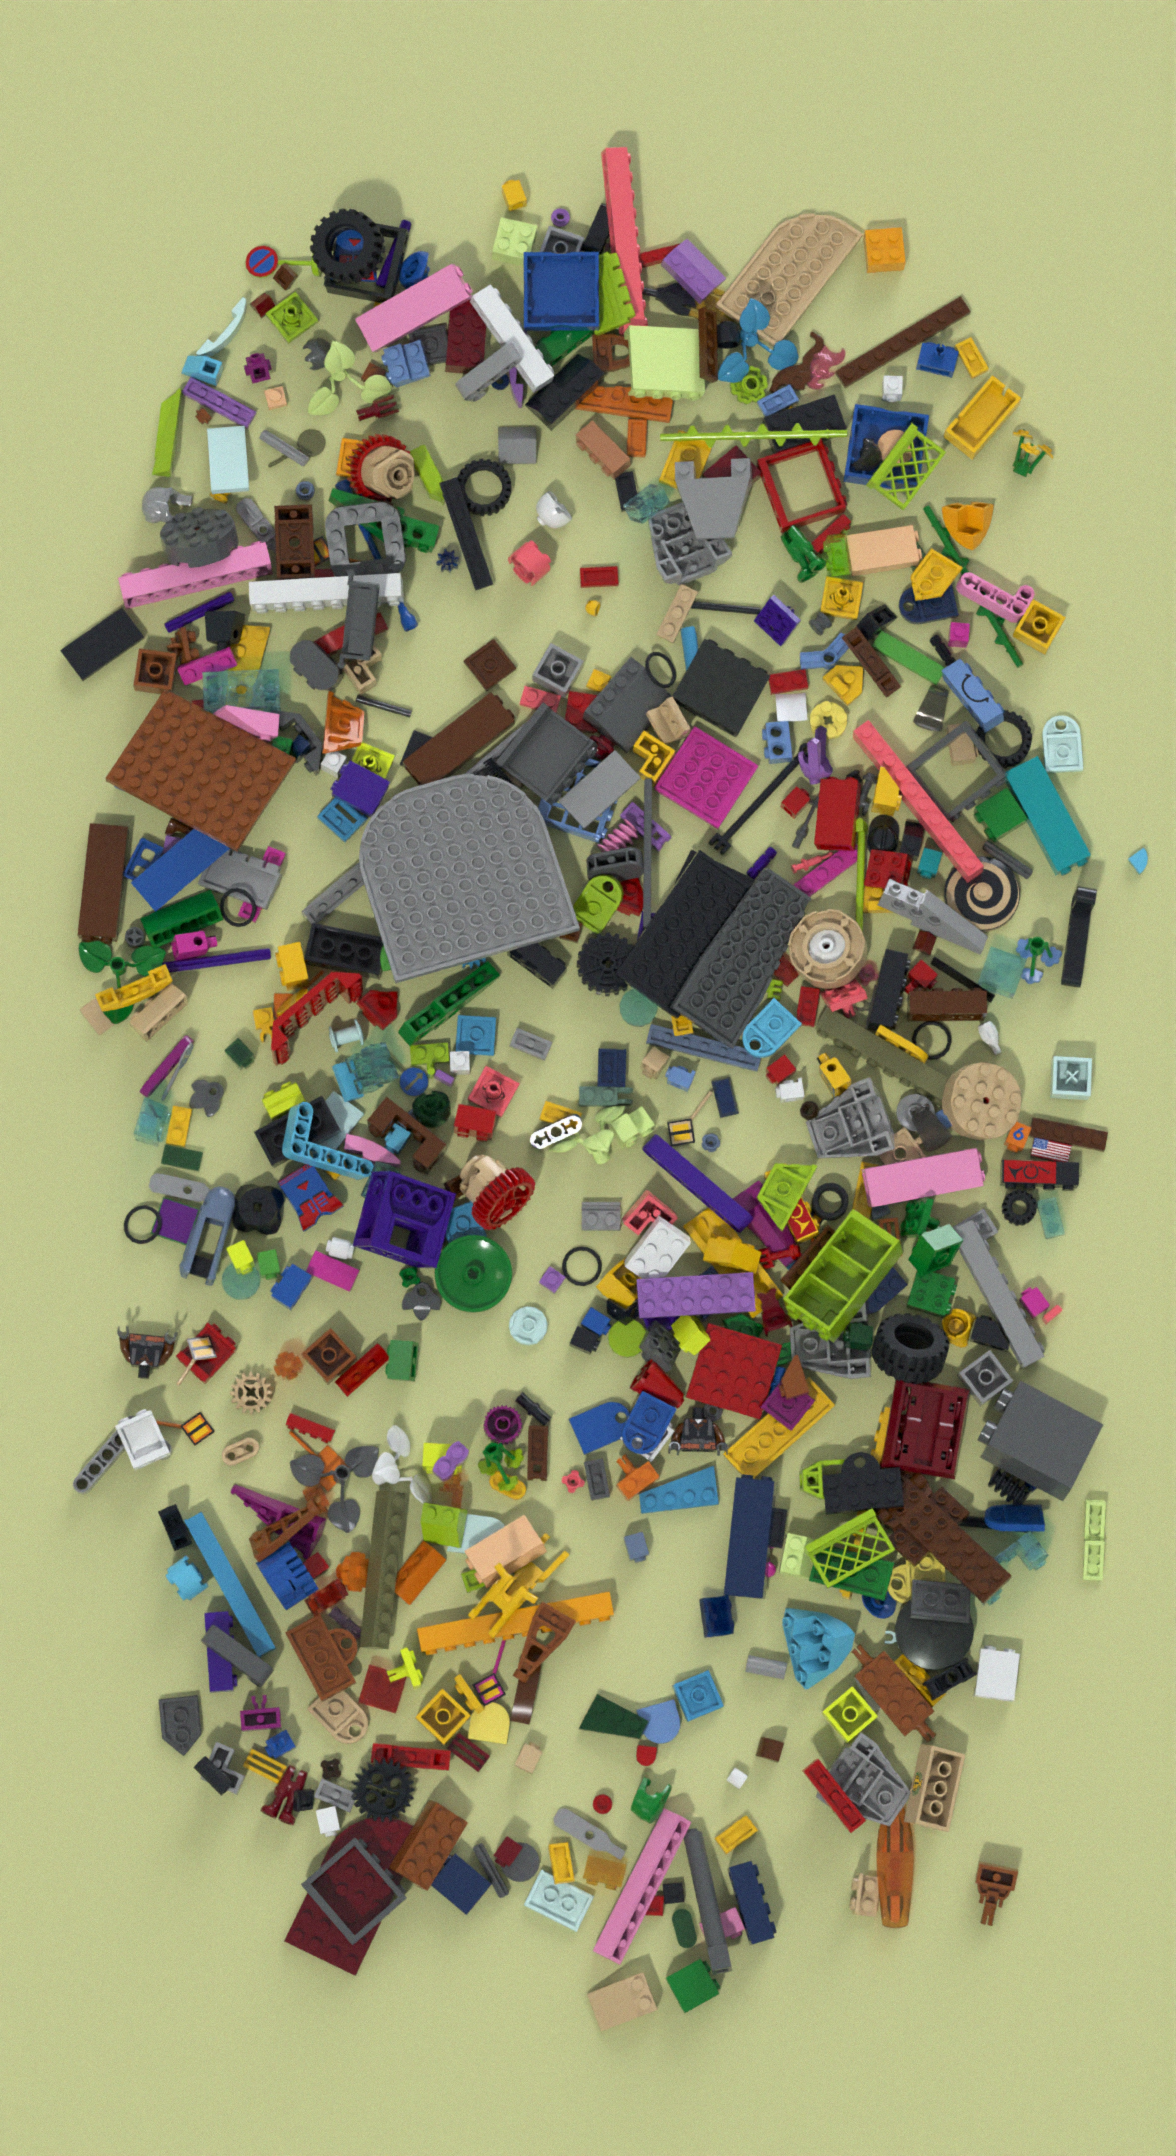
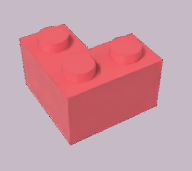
M646 1190L624 1215L622 1220L623 1224L639 1235L650 1221L654 1222L658 1215L671 1224L678 1217L672 1209L650 1191Z

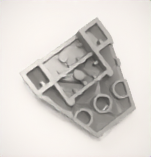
M682 502L648 515L656 568L665 583H676L679 586L681 584L684 585L714 573L718 565L725 563L732 557V552L724 539H696Z

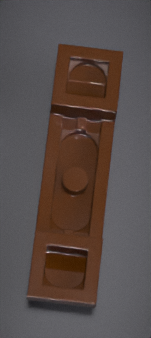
M857 626L841 637L886 698L901 688L899 682Z
M532 1645L527 1654L528 1660L532 1662L537 1661L543 1653L542 1649ZM541 1665L530 1675L527 1683L518 1680L510 1721L530 1725ZM525 1669L520 1670L523 1673L527 1674V1671Z

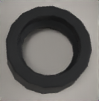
M825 1183L814 1192L811 1201L812 1209L823 1220H837L847 1210L849 1204L848 1194L838 1184ZM826 1191L836 1192L841 1198V1207L834 1213L823 1211L819 1205V1198Z

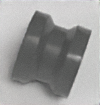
M819 612L815 619H811L808 622L810 627L819 636L824 633L826 628L832 626L831 621L822 612Z
M131 927L126 931L125 939L129 947L137 949L143 946L145 936L140 928Z

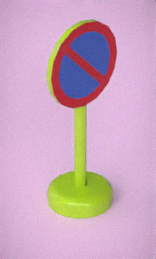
M268 246L255 247L248 253L245 261L249 273L259 278L268 277L274 273L278 265L284 263L287 265L311 266L314 276H322V271L317 267L313 258L311 261L278 260L276 252Z

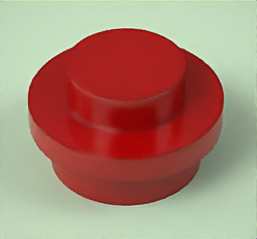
M600 1794L594 1798L593 1808L599 1814H606L612 1808V1800L609 1796Z

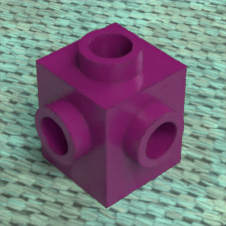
M255 353L245 358L247 365H244L245 374L250 376L253 384L271 379L269 370H272L270 360L265 359L264 353Z

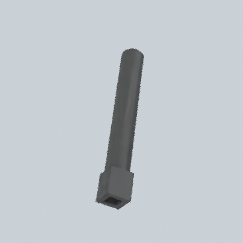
M696 1828L689 1829L683 1839L712 1973L717 1975L732 1971L703 1834L702 1831H698Z

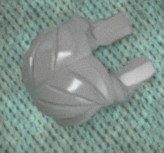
M172 487L152 488L145 493L142 499V512L145 520L149 523L170 522L174 516H171L169 512V499L173 504L191 506L192 496L180 494Z

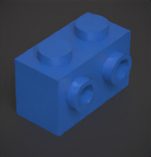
M293 1263L290 1267L286 1266L281 1274L282 1280L280 1283L276 1282L270 1291L272 1292V1299L289 1310L293 1309L312 1280L310 1274Z

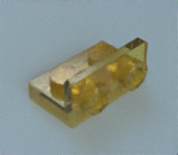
M588 1855L583 1879H586V1884L597 1886L598 1883L606 1884V1889L616 1891L617 1887H622L626 1864Z

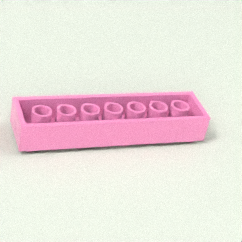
M261 541L251 543V546L234 547L230 551L231 555L225 559L202 567L189 568L188 563L179 562V566L162 564L156 569H142L140 573H125L121 575L122 577L118 578L125 608L130 609L272 574V567L266 542L261 543Z

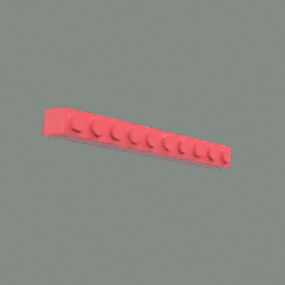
M627 147L605 148L601 152L611 254L617 253L621 266L615 269H622L626 283L621 285V287L627 286L631 299L626 304L632 303L636 315L630 319L631 323L619 327V335H624L629 325L648 326L647 318L644 317L646 302L642 298L644 283L640 278L642 264L639 263L640 246L637 244L636 239L638 237V227L635 226L636 208H633L635 194L634 190L631 189L633 175L632 171L629 170L631 156L628 153Z
M868 720L853 731V739L878 770H880V766L885 767L899 787V795H902V801L965 881L969 883L983 872L984 865L871 722Z

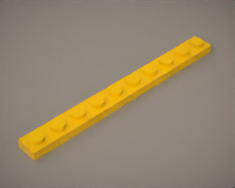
M885 1407L884 1412H880L879 1423H881L880 1431L876 1430L874 1438L877 1445L876 1449L871 1451V1455L878 1461L880 1469L890 1414L889 1407ZM866 1511L857 1512V1516L863 1514ZM853 1534L855 1536L854 1544L859 1546L862 1536ZM849 1546V1551L858 1552L857 1548ZM839 1591L844 1599L851 1600L852 1592Z

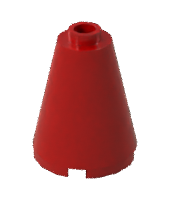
M652 1359L641 1368V1373L635 1376L630 1385V1389L640 1394L641 1391H644L677 1409L685 1400L683 1399L684 1393L667 1372Z

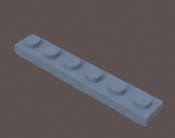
M653 1024L650 1026L646 1044L755 1072L758 1071L761 1058L750 1055L743 1047L734 1046L733 1049H730L719 1041L692 1034L674 1036L673 1029Z

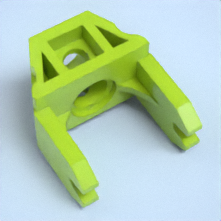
M845 1459L819 1460L800 1470V1491L817 1499H824L822 1469L828 1465L843 1464ZM809 1477L812 1478L811 1484L808 1482Z

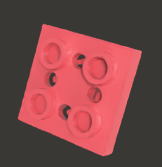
M853 979L844 986L825 989L820 992L823 1001L829 1009L834 1012L842 1008L846 1018H851L849 1013H851L852 1017L856 1015L853 1004L868 999L865 990L856 979Z
M485 1066L468 1097V1101L483 1109L496 1111V1115L502 1118L520 1083Z

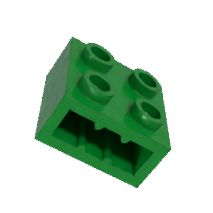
M1008 788L982 802L973 811L975 820L978 824L981 823L983 825L985 835L989 840L992 839L994 843L1025 824L1028 819Z
M916 1271L906 1307L943 1318L945 1313L949 1314L952 1303H949V1299L956 1292L957 1285L954 1284L955 1279L934 1272L921 1276Z
M699 1959L665 1978L684 2013L719 1995L718 1990L721 1988L716 1978L711 1979L708 1973L711 1969L706 1960L702 1962Z

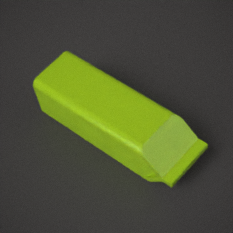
M423 444L410 451V455L414 459V469L429 498L439 501L444 505V496L439 484L444 481L426 446Z

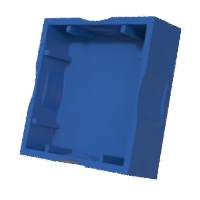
M524 252V331H599V252H570L566 254Z
M855 404L843 482L866 485L883 462L877 453V444L881 436L891 430L905 432L912 423L918 427L917 430L926 436L929 415L906 411H888L879 407ZM915 437L913 440L914 448L923 447L922 440ZM915 451L916 461L922 460L923 451ZM917 464L918 472L921 474L922 464ZM914 465L904 466L906 475L915 474ZM901 467L892 468L893 477L902 476ZM907 478L908 488L917 486L916 478ZM903 479L894 480L896 490L905 489ZM883 481L880 487L892 489L891 481Z

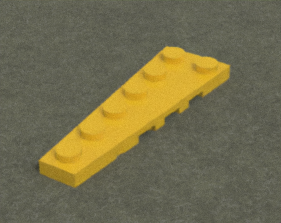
M243 625L240 642L238 644H231V650L237 661V666L230 668L228 671L226 705L250 708L270 634V627Z

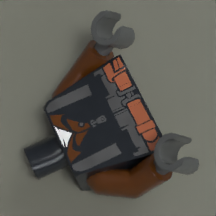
M126 1325L125 1332H121L120 1326H118L117 1334L120 1341V1350L125 1360L131 1363L132 1367L139 1368V1379H149L150 1369H159L160 1366L165 1365L173 1354L174 1341L178 1336L177 1332H175L174 1337L169 1336V1329L165 1337L129 1333V1326Z
M692 1408V1419L686 1418L684 1422L677 1425L671 1436L668 1448L669 1454L671 1450H676L677 1455L680 1452H716V1450L718 1456H720V1451L722 1450L726 1451V1455H728V1445L725 1442L722 1431L716 1423L712 1422V1419H704V1408Z

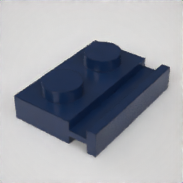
M599 1048L597 1087H625L626 1049Z

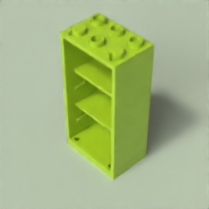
M852 1209L783 1300L788 1311L787 1314L794 1320L800 1319L803 1325L810 1331L813 1329L819 1333L818 1336L824 1341L830 1340L834 1343L903 1254L900 1240Z

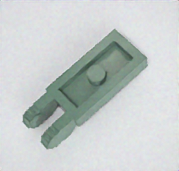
M579 1086V1107L632 1105L633 1100L631 1099L618 1100V1094L633 1093V1088Z

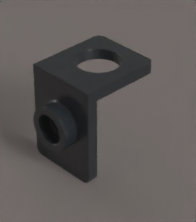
M609 1298L607 1299V1313L613 1319L626 1326L639 1316L638 1300L625 1309ZM636 1308L635 1313L630 1316L631 1311Z

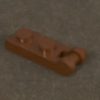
M529 1426L527 1481H533V1479L547 1481L548 1426ZM533 1465L541 1466V1471H533Z

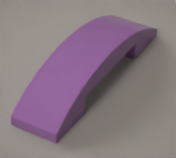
M513 367L509 370L510 388L518 408H522L523 384H516L517 369Z

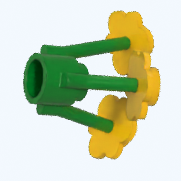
M1025 429L1018 430V433L1013 432L1014 436L1020 437L1016 458L1012 465L1014 466L1013 472L1026 477L1028 473H1032L1045 454L1052 459L1054 458L1051 454L1050 446L1045 444L1043 446L1039 444L1035 446L1033 443L1024 444V438L1033 439ZM1024 449L1026 454L1023 459H1020L1021 450ZM1040 454L1037 457V459L1033 462V464L1030 466L1031 463L1027 461L1029 455Z

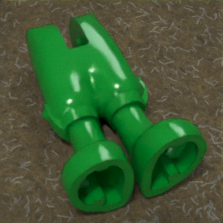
M792 525L788 532L780 536L792 560L800 564L801 571L797 575V580L800 583L813 578L818 574L817 571L822 570L826 566L825 560L819 558L813 552L811 542L807 540L795 525Z

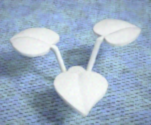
M392 1425L387 1433V1442L390 1448L396 1452V1455L393 1457L390 1453L385 1452L379 1456L372 1472L374 1482L377 1485H381L386 1482L396 1484L398 1481H410V1490L415 1498L421 1503H432L431 1485L423 1475L416 1474L414 1478H400L395 1460L400 1457V1454L403 1457L409 1455L410 1442L401 1428Z

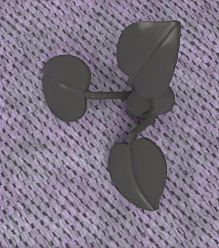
M374 1446L353 1448L345 1456L344 1462L347 1466L339 1465L335 1468V1471L331 1470L324 1474L322 1473L324 1463L316 1455H304L291 1460L290 1468L295 1479L307 1487L317 1486L320 1482V1477L330 1475L333 1476L336 1483L341 1484V1502H334L330 1505L328 1518L335 1527L345 1533H350L359 1521L360 1509L355 1500L349 1499L344 1501L345 1482L352 1471L360 1478L371 1476L378 1459L379 1449Z

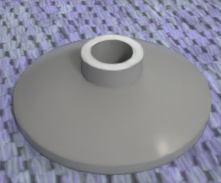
M911 1094L899 1102L896 1115L899 1123L904 1128L911 1131H921L931 1125L934 1120L935 1110L928 1098L919 1094ZM916 1112L918 1117L915 1118L911 1114Z

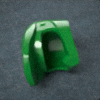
M644 1777L630 1810L638 1818L651 1824L662 1814L672 1786L668 1784L661 1793L657 1791L654 1795H649L646 1793V1787L651 1784V1780Z

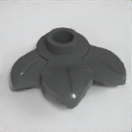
M197 1080L191 1085L195 1093L190 1098L189 1106L196 1109L204 1108L206 1116L211 1117L220 1108V1099L224 1095V1088L218 1082L209 1083L205 1080ZM212 1088L217 1090L215 1095L211 1093Z
M420 1282L418 1285H415L413 1291L405 1294L402 1301V1309H413L415 1316L420 1321H423L429 1315L430 1309L440 1310L441 1305L440 1298L432 1292L431 1286L426 1282ZM425 1289L426 1294L420 1295L419 1290Z

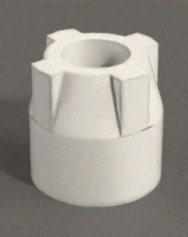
M734 1768L727 1781L740 1789L748 1776Z

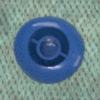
M417 251L404 260L399 281L405 289L428 277V272L430 271V268L427 266L428 252Z

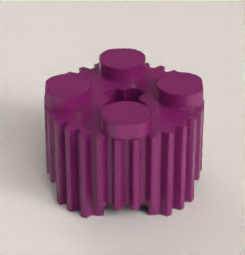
M501 1405V1407H493V1410L490 1409V1413L487 1412L483 1428L485 1436H488V1440L491 1439V1443H502L505 1446L509 1443L512 1444L513 1441H516V1438H519L522 1431V1419H520L518 1411H515V1408H507V1405L505 1407ZM500 1421H501L502 1423L507 1422V1425H506L507 1428H506V1429H503V1428H502V1429H499V1428H498V1427H499V1424H498V1423H499Z

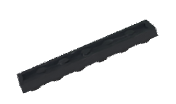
M458 477L439 483L475 591L494 585Z

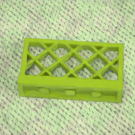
M913 423L906 429L866 484L871 490L874 488L902 510L907 507L946 453L942 448L917 430L918 427ZM915 437L922 440L923 447L914 448L913 440ZM934 449L940 454L937 459L929 460L928 450ZM915 451H924L926 460L916 461ZM911 452L913 462H904L903 453ZM926 463L927 472L919 474L917 464ZM914 465L915 474L906 475L904 466ZM901 466L902 476L893 477L892 468ZM907 478H916L917 486L908 488ZM903 479L905 489L896 490L894 480ZM883 481H891L892 490H884L880 487ZM896 493H906L907 500L904 504L897 499Z
M872 1508L807 1544L803 1550L809 1556L828 1589L894 1552L895 1548L876 1518ZM873 1522L878 1529L876 1536L865 1533L866 1527ZM858 1534L862 1536L859 1546L848 1543L850 1535ZM864 1536L875 1539L873 1549L862 1547ZM877 1540L885 1542L889 1549L884 1552L876 1551ZM834 1544L845 1545L843 1555L831 1552ZM847 1546L858 1549L856 1559L845 1556ZM860 1550L872 1552L870 1560L867 1562L858 1560ZM820 1552L828 1554L826 1565L818 1563L814 1556ZM830 1555L842 1558L839 1568L828 1566ZM844 1559L855 1562L851 1571L841 1569ZM827 1569L838 1571L835 1580L828 1581L825 1576Z

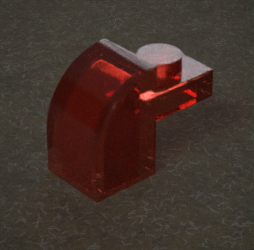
M338 1578L325 1588L313 1593L304 1601L315 1617L346 1599L345 1597L349 1594L346 1591L345 1585Z

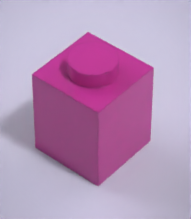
M950 623L948 634L949 647L967 648L969 642V623Z
M1029 1287L1021 1293L1022 1297L1019 1301L1032 1319L1050 1306L1037 1287L1034 1289Z

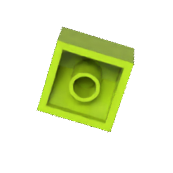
M424 1502L420 1521L424 1542L461 1548L468 1510Z

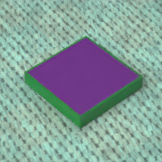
M163 1197L158 1211L162 1227L157 1236L186 1246L191 1230L197 1221L199 1209ZM157 1218L151 1230L152 1235L156 1232L158 1226Z

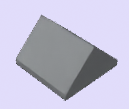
M498 427L499 464H536V427Z

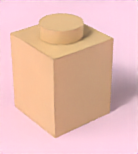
M532 1742L529 1745L524 1744L514 1766L533 1774L542 1755L541 1747Z

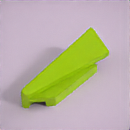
M178 388L176 393L161 403L155 449L156 461L152 475L171 477L182 398L181 388Z

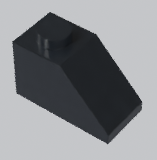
M884 604L867 613L856 626L867 641L876 637L881 630L883 631L897 617Z
M905 822L899 853L908 854L913 861H917L923 837L924 827L920 823Z
M984 1315L975 1319L969 1341L1007 1352L1009 1345L997 1323L992 1321L991 1317Z

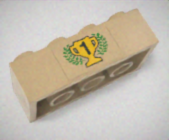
M920 1744L904 1822L937 1831L949 1832L965 1754L932 1745Z

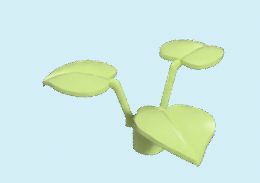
M332 341L324 361L325 368L331 375L329 378L331 381V391L327 387L318 389L309 402L308 413L310 415H326L333 412L339 403L338 396L334 394V381H342L345 377L350 379L360 389H363L361 398L367 403H373L374 400L387 397L392 387L389 381L382 375L369 377L365 381V386L357 382L345 370L353 366L355 362L354 353L346 345Z
M609 1106L600 1110L595 1116V1121L600 1123V1132L583 1141L579 1138L580 1134L576 1132L552 1143L548 1151L566 1152L574 1148L577 1143H581L588 1153L593 1155L597 1164L606 1163L610 1160L608 1151L614 1138V1133L612 1130H604V1125L620 1118L625 1110V1106Z

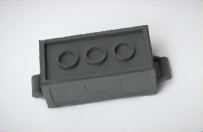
M353 569L347 572L349 590L342 653H340V661L337 664L340 669L346 666L345 658L369 661L372 659L380 585L379 583L353 581V576H355Z

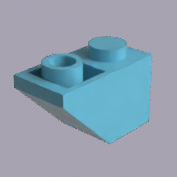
M188 356L181 374L217 386L223 371L222 362L206 356Z

